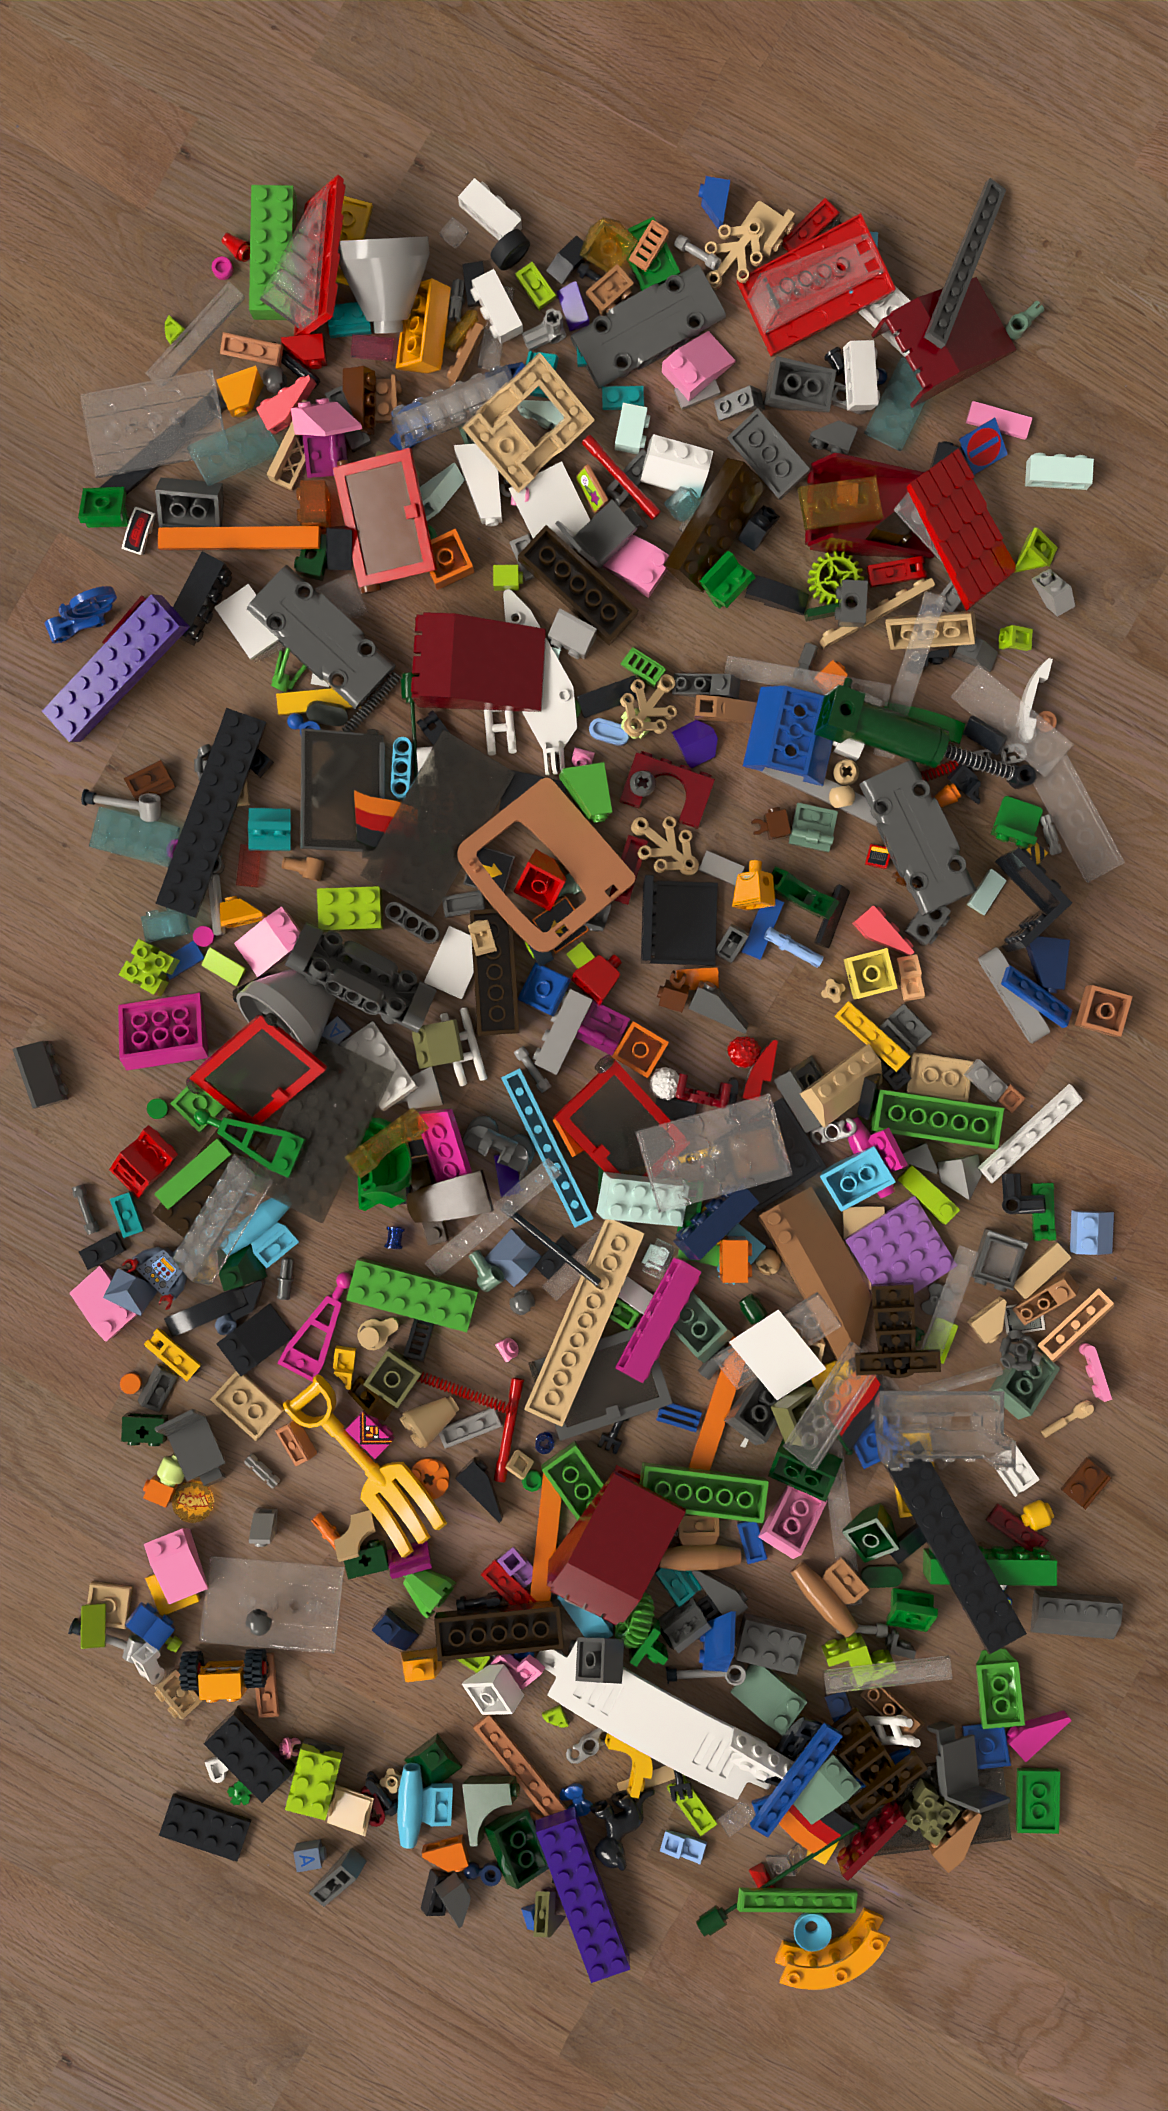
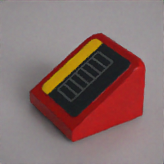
M870 844L865 865L883 870L887 869L890 855L886 847Z

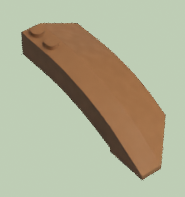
M810 1187L758 1216V1219L800 1291L822 1336L838 1363L841 1364L855 1356V1353H858L872 1296L841 1236L813 1188Z

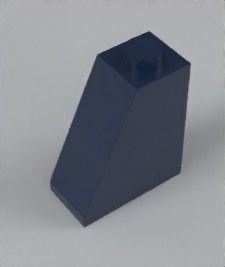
M1038 936L1026 947L1037 983L1047 992L1058 994V990H1065L1070 940Z

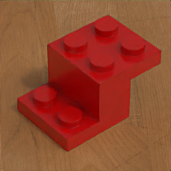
M148 1125L142 1130L135 1141L119 1153L109 1170L139 1199L148 1187L169 1169L178 1153L172 1145L168 1144L161 1137L157 1130Z

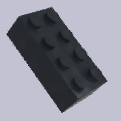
M203 551L173 606L175 611L190 626L179 639L193 646L202 639L203 628L206 624L210 623L215 605L220 604L224 588L228 587L232 581V572L227 565Z
M238 1706L208 1735L204 1742V1745L261 1803L293 1773L295 1768L291 1759L286 1760L284 1756H281L279 1747Z

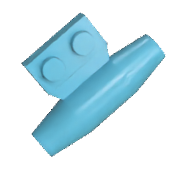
M283 1190L262 1202L232 1227L218 1243L220 1248L226 1255L230 1256L251 1244L253 1253L267 1269L299 1243V1240L290 1229L278 1222L294 1204L293 1200Z
M407 1763L404 1765L398 1789L397 1825L400 1845L408 1849L414 1848L417 1845L422 1822L430 1826H451L453 1784L438 1783L423 1789L421 1769L417 1763Z

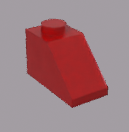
M322 333L281 337L284 349L305 367L320 369L322 366H327L326 346Z

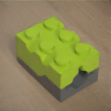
M305 1737L299 1752L285 1807L286 1811L326 1820L345 1747Z

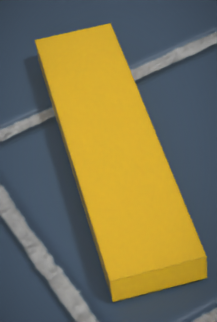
M332 688L276 694L279 716L292 713H306L307 706L312 701L329 702L342 705L346 709H353Z
M849 1001L835 1015L863 1043L869 1044L874 1052L896 1072L911 1057Z

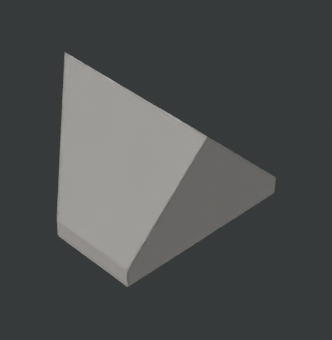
M978 1154L937 1162L940 1182L970 1200L982 1176L981 1171L978 1169L980 1166Z

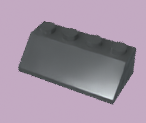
M1034 1590L1030 1631L1035 1633L1114 1639L1121 1626L1123 1604L1116 1597Z

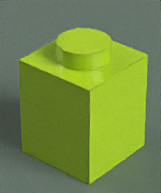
M493 565L494 591H505L507 589L519 591V584H523V571H519L518 565Z

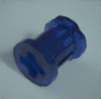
M387 1226L388 1237L384 1247L402 1249V1233L405 1232V1228Z
M549 1432L539 1433L535 1440V1448L541 1454H548L554 1447L553 1436ZM547 1439L548 1445L541 1446V1441Z

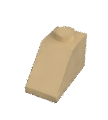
M1000 1296L967 1320L985 1344L997 1340L999 1334L1003 1331L1007 1302Z

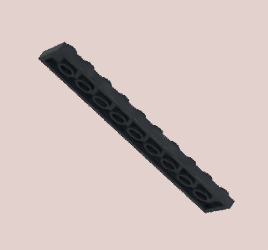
M226 708L155 904L197 918L267 723L265 721Z
M920 1441L882 1460L987 1653L992 1654L1026 1635L1024 1627Z

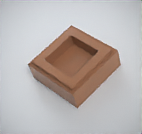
M1009 1084L997 1102L1008 1112L1013 1113L1026 1098Z

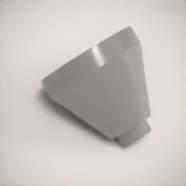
M428 236L339 241V267L366 320L374 322V333L403 332V320H407L410 317L430 255Z
M288 969L250 982L237 994L236 999L238 1007L248 1023L257 1015H262L270 1025L276 1028L279 1026L309 1052L313 1053L318 1048L336 997L329 994L325 990L324 985H312L305 979L303 974L293 969ZM263 1029L257 1033L281 1055L292 1061L302 1062Z

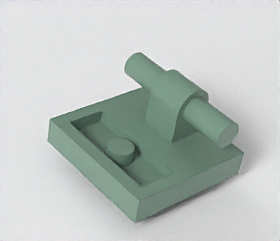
M797 803L788 844L829 853L834 840L833 833L838 811Z

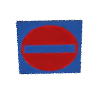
M995 417L959 439L962 446L960 449L974 472L973 475L1008 455Z

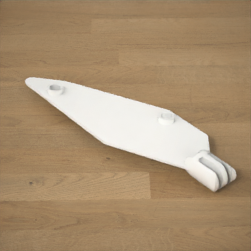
M505 590L503 598L506 622L540 628L531 610L512 590ZM514 616H519L518 621H512ZM546 639L542 711H522L543 749L545 775H550L549 756H551L553 774H558L557 755H559L561 771L565 768L564 747L577 730L574 687Z

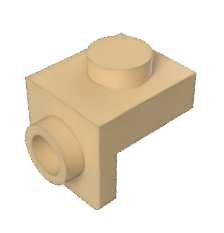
M478 920L468 925L476 956L497 951L488 920Z

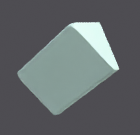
M989 869L977 887V891L974 892L966 905L985 915L1007 880L995 870Z

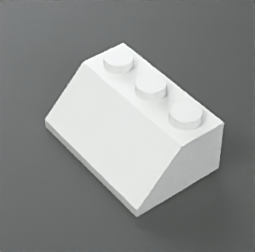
M653 434L648 444L640 481L700 498L709 472L713 451Z

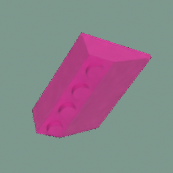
M200 993L118 1005L119 1059L126 1071L208 1058V1039Z

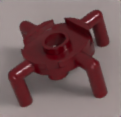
M678 1073L679 1080L675 1094L677 1099L723 1109L728 1106L732 1084L721 1082L718 1094L710 1093L709 1097V1092L695 1089L693 1093L694 1089L686 1088L688 1075Z

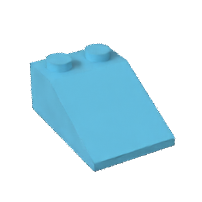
M875 1146L840 1160L822 1170L820 1175L841 1212L896 1182Z

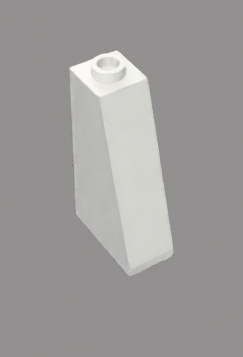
M476 444L454 445L456 458L481 523L486 524V526H496L498 523H502L498 470Z

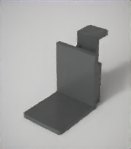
M613 500L599 511L576 535L560 521L555 523L577 551L599 568L608 562L629 541L628 538L640 525L645 529L648 527L631 506L623 513Z
M192 1409L155 1427L157 1433L168 1436L187 1482L200 1476L203 1486L209 1487L226 1478L219 1467L226 1462L204 1413Z
M940 1721L927 1726L928 1731L936 1733L939 1794L945 1797V1800L977 1813H982L1011 1802L1010 1797L979 1786L975 1737L973 1734L956 1739L955 1727L952 1724Z

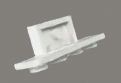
M732 1728L728 1748L735 1751V1753L732 1754L731 1762L738 1765L740 1769L754 1774L755 1778L759 1780H767V1778L774 1776L783 1779L795 1762L740 1729Z

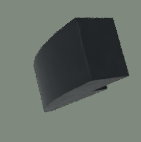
M754 574L755 579L747 586L745 598L762 602L769 607L804 616L809 594Z

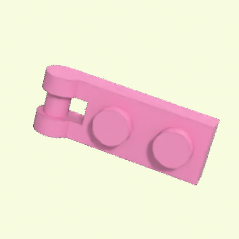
M1088 1343L1080 1344L1079 1352L1086 1357L1088 1365L1085 1367L1088 1376L1093 1379L1094 1385H1092V1390L1095 1397L1104 1402L1112 1400L1095 1347Z

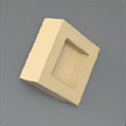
M516 1450L505 1468L522 1480L526 1477L534 1461L520 1450Z

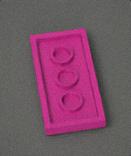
M453 1110L421 1111L415 1114L436 1182L471 1173L472 1170Z

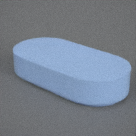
M602 718L594 719L590 723V735L596 740L615 746H623L629 740V735L621 728V724Z

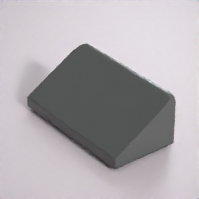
M156 1364L138 1397L139 1404L142 1407L160 1412L178 1375Z

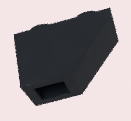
M763 505L748 521L738 540L755 551L762 544L780 516L772 508Z

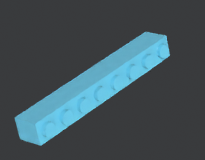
M521 1068L501 1077L574 1228L592 1220L593 1215Z

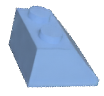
M1072 1210L1070 1252L1087 1255L1112 1254L1114 1212Z

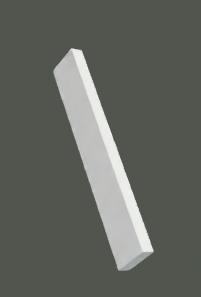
M1068 1084L987 1158L978 1169L990 1183L996 1181L1083 1101L1082 1097L1072 1085Z

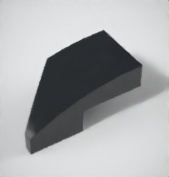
M959 763L947 779L979 805L981 781L977 779V775L967 766Z

